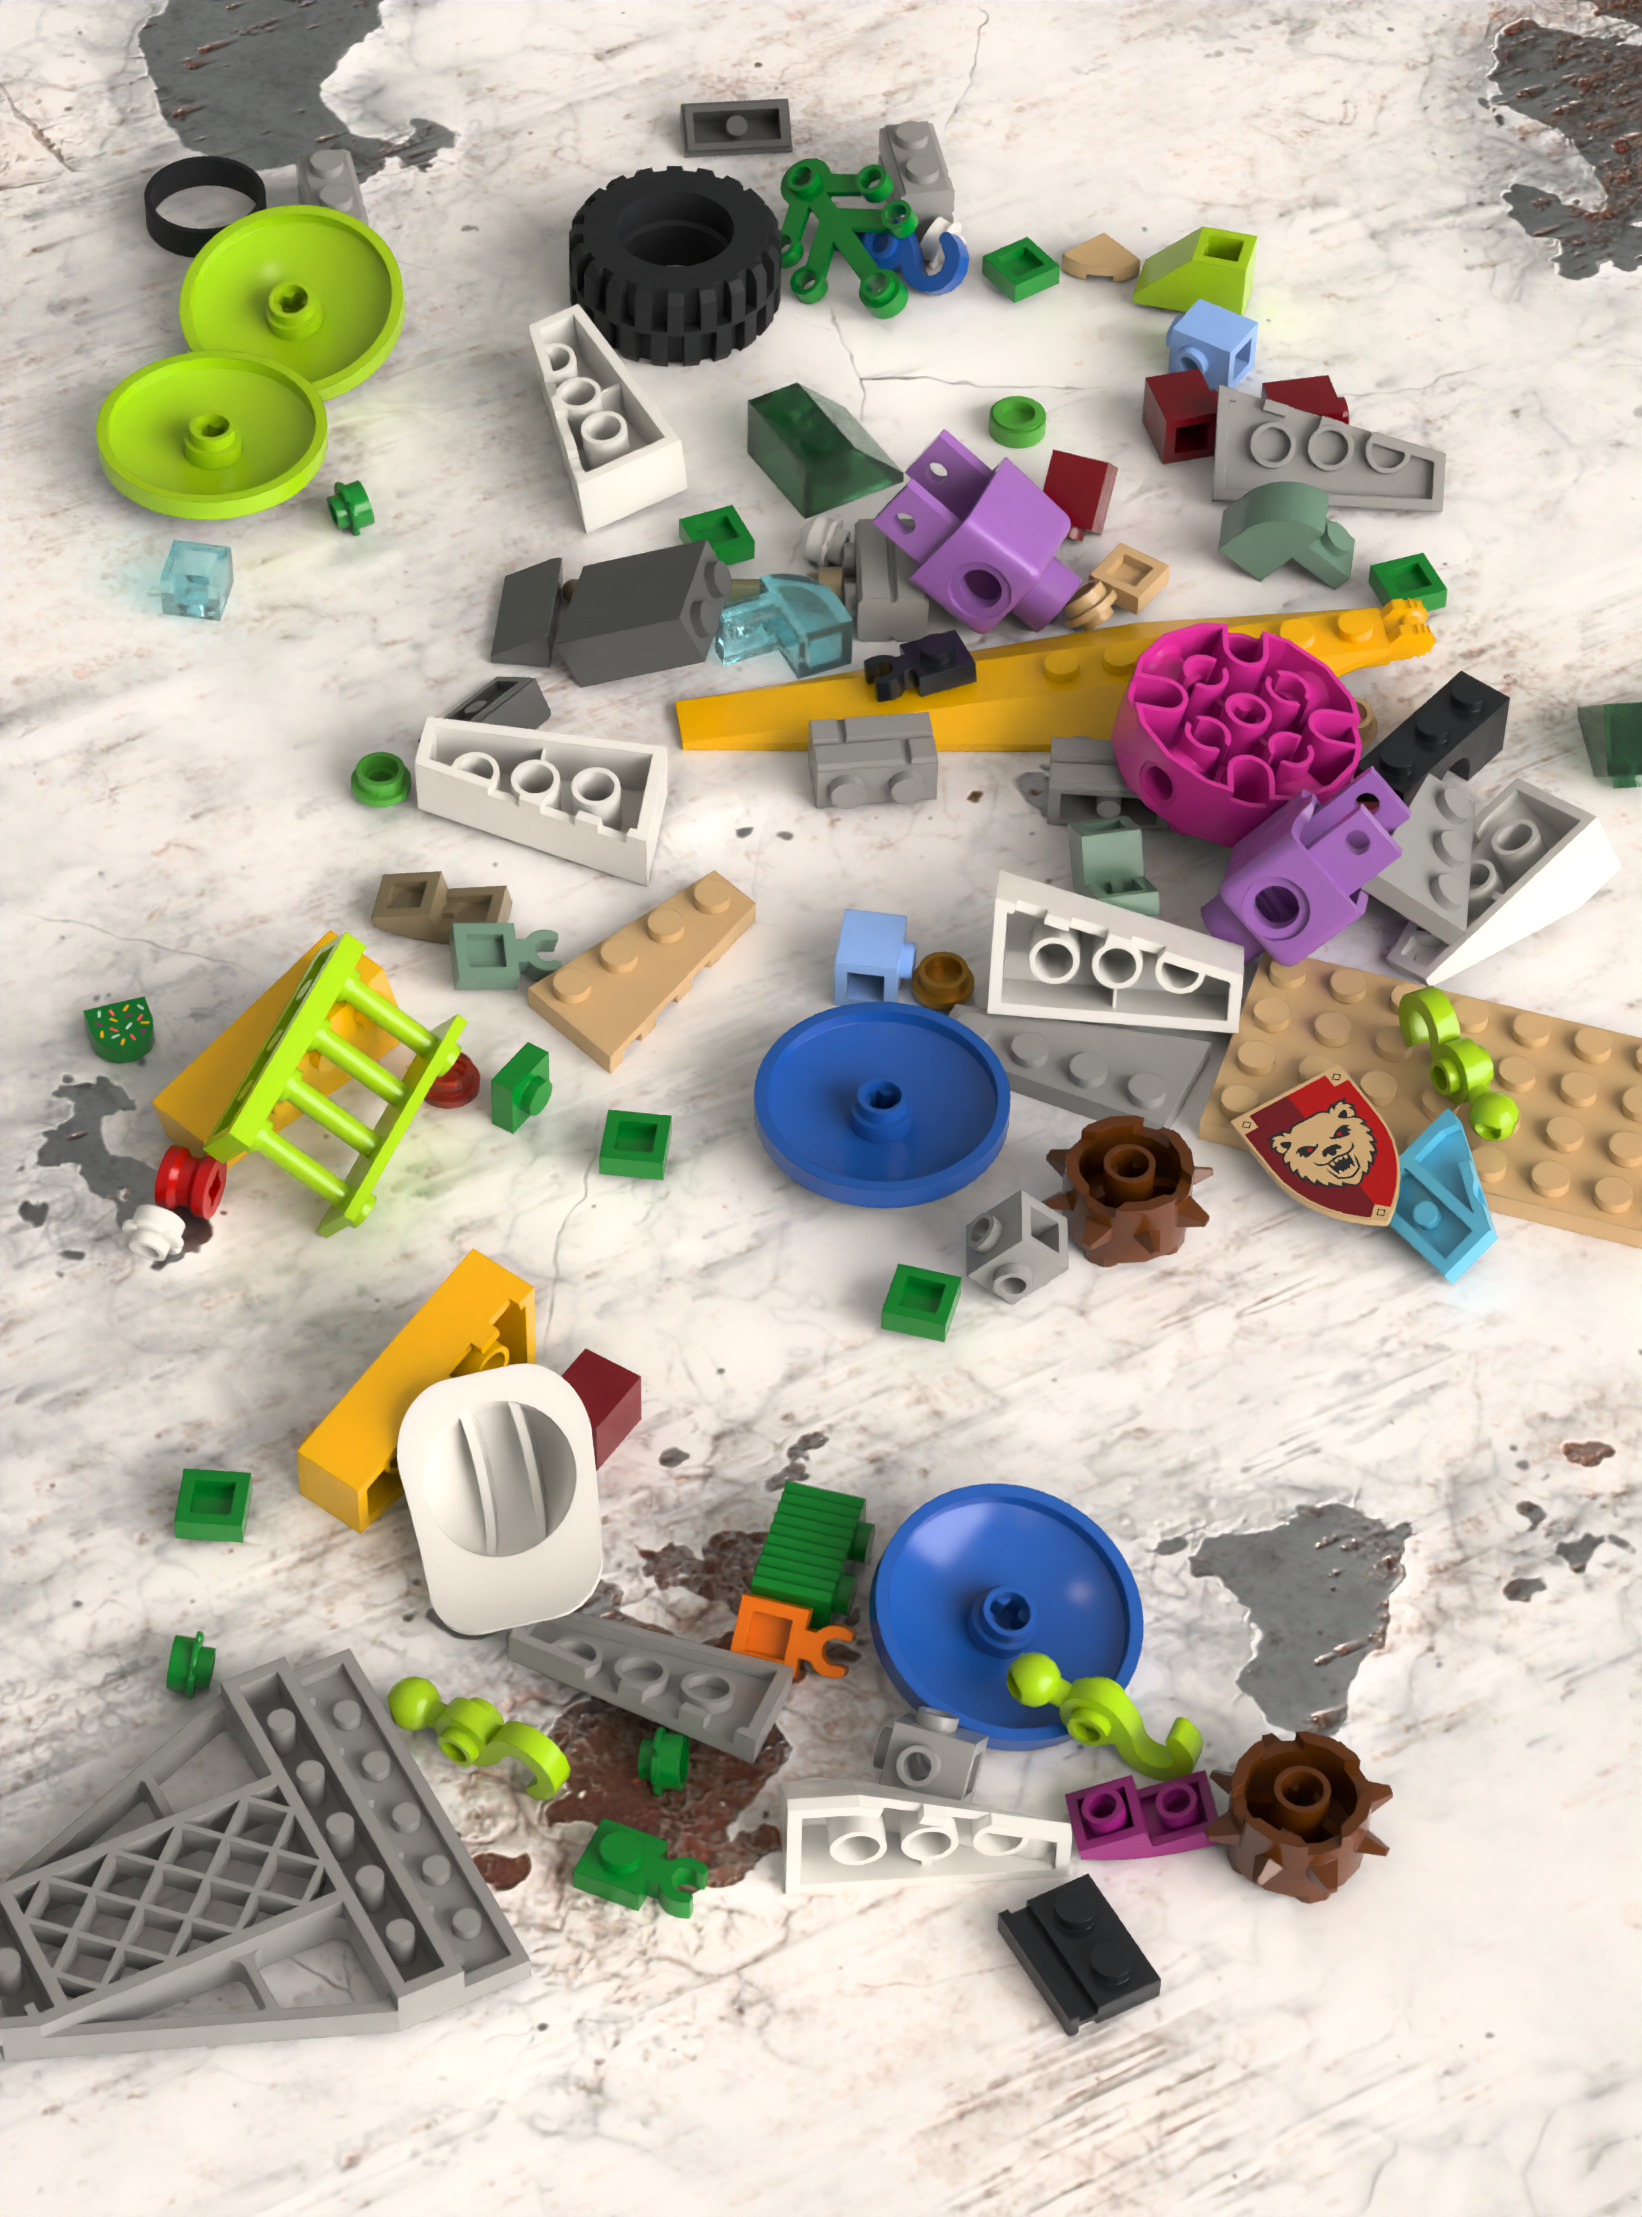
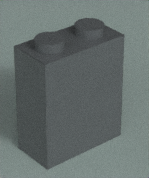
M707 539L583 566L554 645L581 688L705 662L713 637L718 630V623L726 599L731 592L732 580L729 569L723 561H719Z

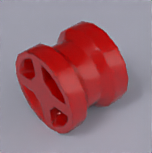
M172 1145L166 1151L157 1173L154 1192L156 1205L168 1210H174L178 1206L190 1209L194 1217L210 1219L215 1214L224 1192L227 1163L222 1164L211 1155H207L204 1158L191 1155L188 1148Z

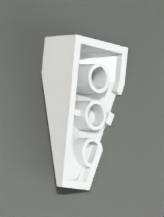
M811 1777L797 1782L780 1783L779 1831L786 1894L1069 1877L1072 1844L1070 1823L852 1778L828 1780L821 1777Z

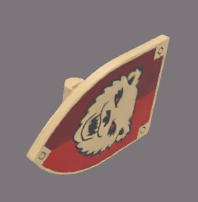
M1340 1064L1327 1069L1230 1121L1231 1128L1268 1175L1284 1192L1299 1203L1323 1215L1342 1221L1370 1226H1389L1400 1192L1401 1174L1397 1146L1387 1123Z

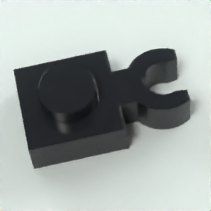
M956 630L934 633L922 639L900 644V656L878 655L864 661L865 681L867 684L874 683L877 702L894 700L900 697L905 690L914 687L920 697L977 682L975 661Z

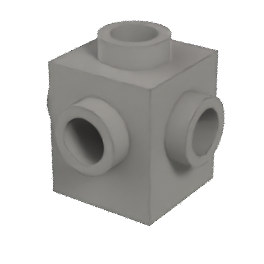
M1019 1190L966 1225V1276L975 1281L979 1286L990 1290L1012 1305L1038 1288L1047 1285L1051 1280L1069 1269L1067 1218L1023 1190Z
M918 1707L917 1715L908 1713L894 1722L893 1728L886 1726L883 1728L873 1760V1766L882 1769L879 1784L972 1803L989 1736L957 1727L959 1717L952 1713L930 1707ZM923 1754L929 1759L931 1767L925 1762Z

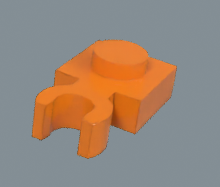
M746 1592L742 1594L730 1651L794 1667L793 1678L799 1675L802 1659L810 1661L813 1668L825 1677L842 1678L848 1675L850 1666L832 1662L826 1655V1645L830 1639L834 1638L852 1642L856 1640L857 1631L848 1625L840 1623L828 1625L821 1630L809 1628L813 1608Z

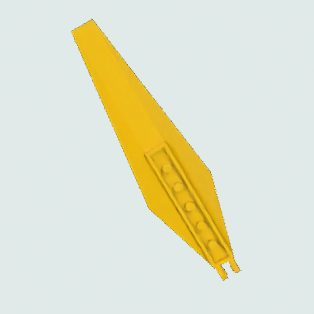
M1408 598L1407 600L1395 599L1389 601L1380 610L1379 607L1142 622L969 651L976 664L977 682L920 697L914 687L905 690L900 697L894 700L877 702L874 683H866L863 669L676 701L675 707L683 750L808 751L809 721L929 712L937 751L1051 752L1052 737L1071 738L1074 736H1087L1092 739L1111 740L1118 707L1139 656L1164 633L1198 623L1228 624V633H1242L1257 639L1260 638L1262 631L1292 641L1328 665L1338 678L1357 669L1390 665V661L1412 659L1413 656L1418 658L1421 655L1425 656L1426 653L1431 652L1436 640L1434 633H1431L1429 625H1424L1428 614L1426 608L1423 607L1422 601L1416 600V598Z

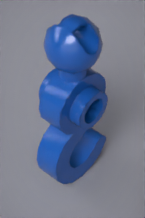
M895 219L893 224L899 223L901 220ZM854 232L879 268L888 269L895 273L902 272L907 283L920 292L931 295H943L952 292L962 283L968 271L969 256L967 247L960 236L950 232H943L939 237V243L945 256L944 265L938 273L931 276L925 271L922 250L914 232L908 237L901 239L894 238L889 233Z

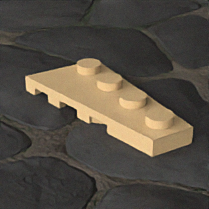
M714 870L529 987L528 1006L611 1074L623 1062V1052L635 1039L641 1042L655 1028L656 1017L671 1001L678 1003L691 989V981L703 967L711 968L751 926L756 918V903Z

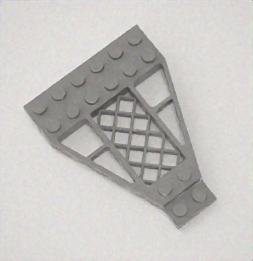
M350 1648L295 1670L291 1669L284 1656L221 1681V1695L6 1881L0 1884V2053L5 2062L400 2032L531 1977V1960ZM224 1731L232 1732L259 1780L173 1813L159 1786L217 1735ZM140 1802H147L157 1821L88 1848ZM266 1823L281 1827L272 1846L240 1838L242 1833ZM292 1839L300 1854L287 1851ZM200 1850L214 1853L206 1873L174 1865L176 1860ZM230 1858L262 1867L254 1887L221 1878ZM278 1871L310 1880L302 1900L269 1891ZM133 1877L148 1880L139 1901L107 1892L109 1887ZM164 1885L196 1894L187 1914L155 1905ZM212 1898L244 1907L235 1927L203 1919ZM67 1904L81 1907L72 1928L41 1920L42 1914ZM259 1911L275 1915L254 1924ZM97 1912L129 1921L120 1941L88 1933ZM145 1925L177 1934L168 1955L136 1946ZM342 1938L352 1945L382 2001L280 2009L259 1971L264 1967L329 1940ZM193 1939L208 1943L187 1952ZM38 1942L62 1948L52 1969ZM78 1953L110 1962L100 1983L68 1974ZM126 1966L141 1970L120 1979ZM232 1981L241 1982L247 1987L259 2011L141 2019ZM66 1996L74 1999L68 2001Z

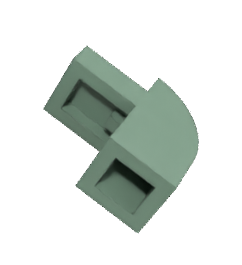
M1279 481L1252 489L1223 511L1218 550L1260 582L1293 558L1335 590L1351 578L1355 539L1349 535L1341 524L1332 522L1326 517L1329 499L1327 493L1304 483Z
M1128 815L1068 823L1070 859L1075 893L1149 917L1160 915L1159 891L1145 878L1141 828Z

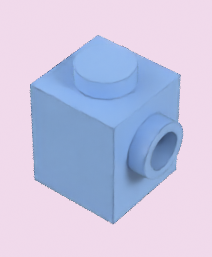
M1199 298L1184 316L1178 315L1168 329L1166 336V346L1170 347L1168 372L1175 373L1200 369L1210 390L1215 389L1218 392L1219 384L1234 388L1254 366L1258 322Z
M845 909L835 959V1006L862 1002L898 1001L901 979L912 980L916 962L917 943L906 941L907 916Z

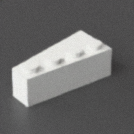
M576 304L528 325L537 377L586 534L689 489L681 439L581 306Z
M426 716L415 760L418 809L648 887L668 792L667 746Z
M999 869L995 896L987 1014L1225 1033L1239 1032L1244 976V946Z

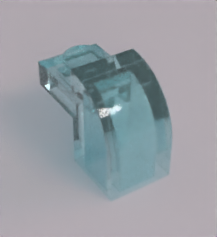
M797 574L765 575L760 577L759 595L724 605L718 623V630L715 634V652L723 664L727 666L779 650L796 677L801 679L852 663L853 619L837 595L823 583Z

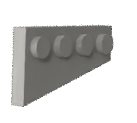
M1220 384L1218 385L1212 501L1236 502L1258 486L1272 482L1291 481L1311 485L1329 495L1328 507L1422 512L1443 511L1446 453L1381 433L1357 428L1325 416L1321 417L1298 410L1276 401L1239 392V390Z
M955 1004L948 1015L970 1028L992 1048L1006 1072L1010 1091L1096 1121L1110 1116L1136 1115L1144 1117V1127L1156 1130L1162 1127L1170 1129L1210 1060L1211 1042L1060 1019L987 1014V1008Z
M575 1611L560 1618L515 1627L509 1635L507 1659L752 1764L757 1758L791 1691L794 1667Z

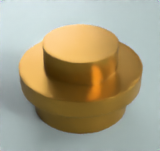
M935 952L926 956L915 969L912 976V991L918 1001L928 1007L942 1010L953 1009L955 1004L963 1005L971 998L974 991V976L968 968L966 961L959 955L951 952Z

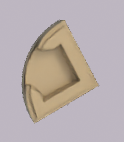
M1103 232L1065 252L1062 256V270L1079 279L1087 280V274L1113 276V282H1120L1139 275L1140 259Z

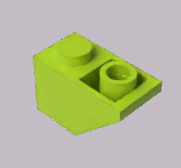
M1205 226L1197 229L1145 260L1133 293V303L1154 306L1164 310L1170 309L1187 312L1200 298L1243 316L1253 289L1258 236Z

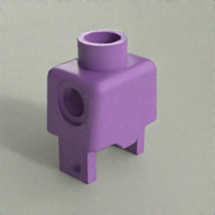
M945 428L908 466L905 474L911 480L877 514L872 522L915 560L914 570L908 580L977 634H985L991 631L1010 611L1034 632L1038 633L1061 611L1082 582L1076 574L1055 557L1070 531L1071 523L1069 516L1007 457L1003 458L991 470ZM938 463L946 469L947 475L939 476L931 470L930 464ZM905 513L910 515L914 519L915 526L903 524L899 520L898 514Z
M1370 766L1323 804L1317 800L1314 793L1312 794L1308 790L1303 789L1235 844L1220 886V893L1201 907V917L1207 930L1213 937L1244 946L1245 966L1265 950L1281 966L1291 967L1298 964L1365 914L1369 893L1360 887L1401 857L1402 848L1389 834L1411 817L1412 811L1373 766ZM1363 793L1373 794L1378 798L1379 806L1374 810H1368L1362 803L1358 805L1357 797Z

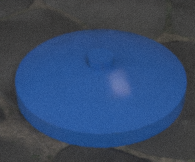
M862 1002L847 1004L817 1013L789 1029L773 1044L763 1058L756 1076L754 1120L758 1137L771 1160L782 1172L802 1187L825 1198L849 1205L867 1208H902L925 1204L949 1196L975 1181L988 1169L1001 1151L1007 1137L1011 1094L1006 1072L997 1055L980 1036L959 1021L934 1010L911 1004Z
M996 1483L970 1485L954 1489L925 1503L899 1527L885 1548L877 1564L869 1596V1619L874 1646L887 1676L900 1695L916 1711H918V1707H930L958 1716L959 1722L957 1727L989 1736L986 1746L989 1749L1032 1751L1060 1745L1074 1739L1059 1716L1060 1708L1050 1703L1033 1708L1022 1705L1011 1697L1006 1685L1007 1671L1010 1664L1021 1654L1038 1652L1047 1655L1056 1662L1061 1678L1070 1683L1080 1678L1101 1676L1115 1681L1124 1690L1132 1679L1141 1654L1144 1628L1142 1603L1132 1572L1121 1552L1108 1535L1087 1515L1055 1496L1024 1486Z

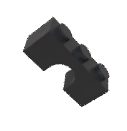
M1460 671L1359 761L1353 775V780L1370 766H1373L1403 802L1412 786L1428 773L1442 781L1449 770L1469 781L1503 750L1510 697ZM1363 793L1357 797V802H1379L1378 798L1370 793Z

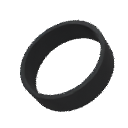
M198 156L173 162L155 173L149 180L144 192L146 224L152 239L165 250L190 258H195L205 244L228 225L217 228L196 229L171 223L155 211L167 197L192 187L221 186L237 190L255 202L256 206L246 216L267 209L266 191L261 177L252 168L241 162L217 156Z

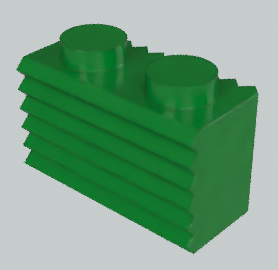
M786 1481L774 1520L771 1523L770 1532L767 1534L766 1543H764L759 1563L756 1565L755 1574L752 1577L751 1593L813 1608L809 1626L812 1629L821 1630L828 1625L834 1624L837 1614L849 1616L853 1608L858 1585V1576L851 1575L855 1562L864 1564L868 1562L875 1536V1524L865 1522L866 1498Z

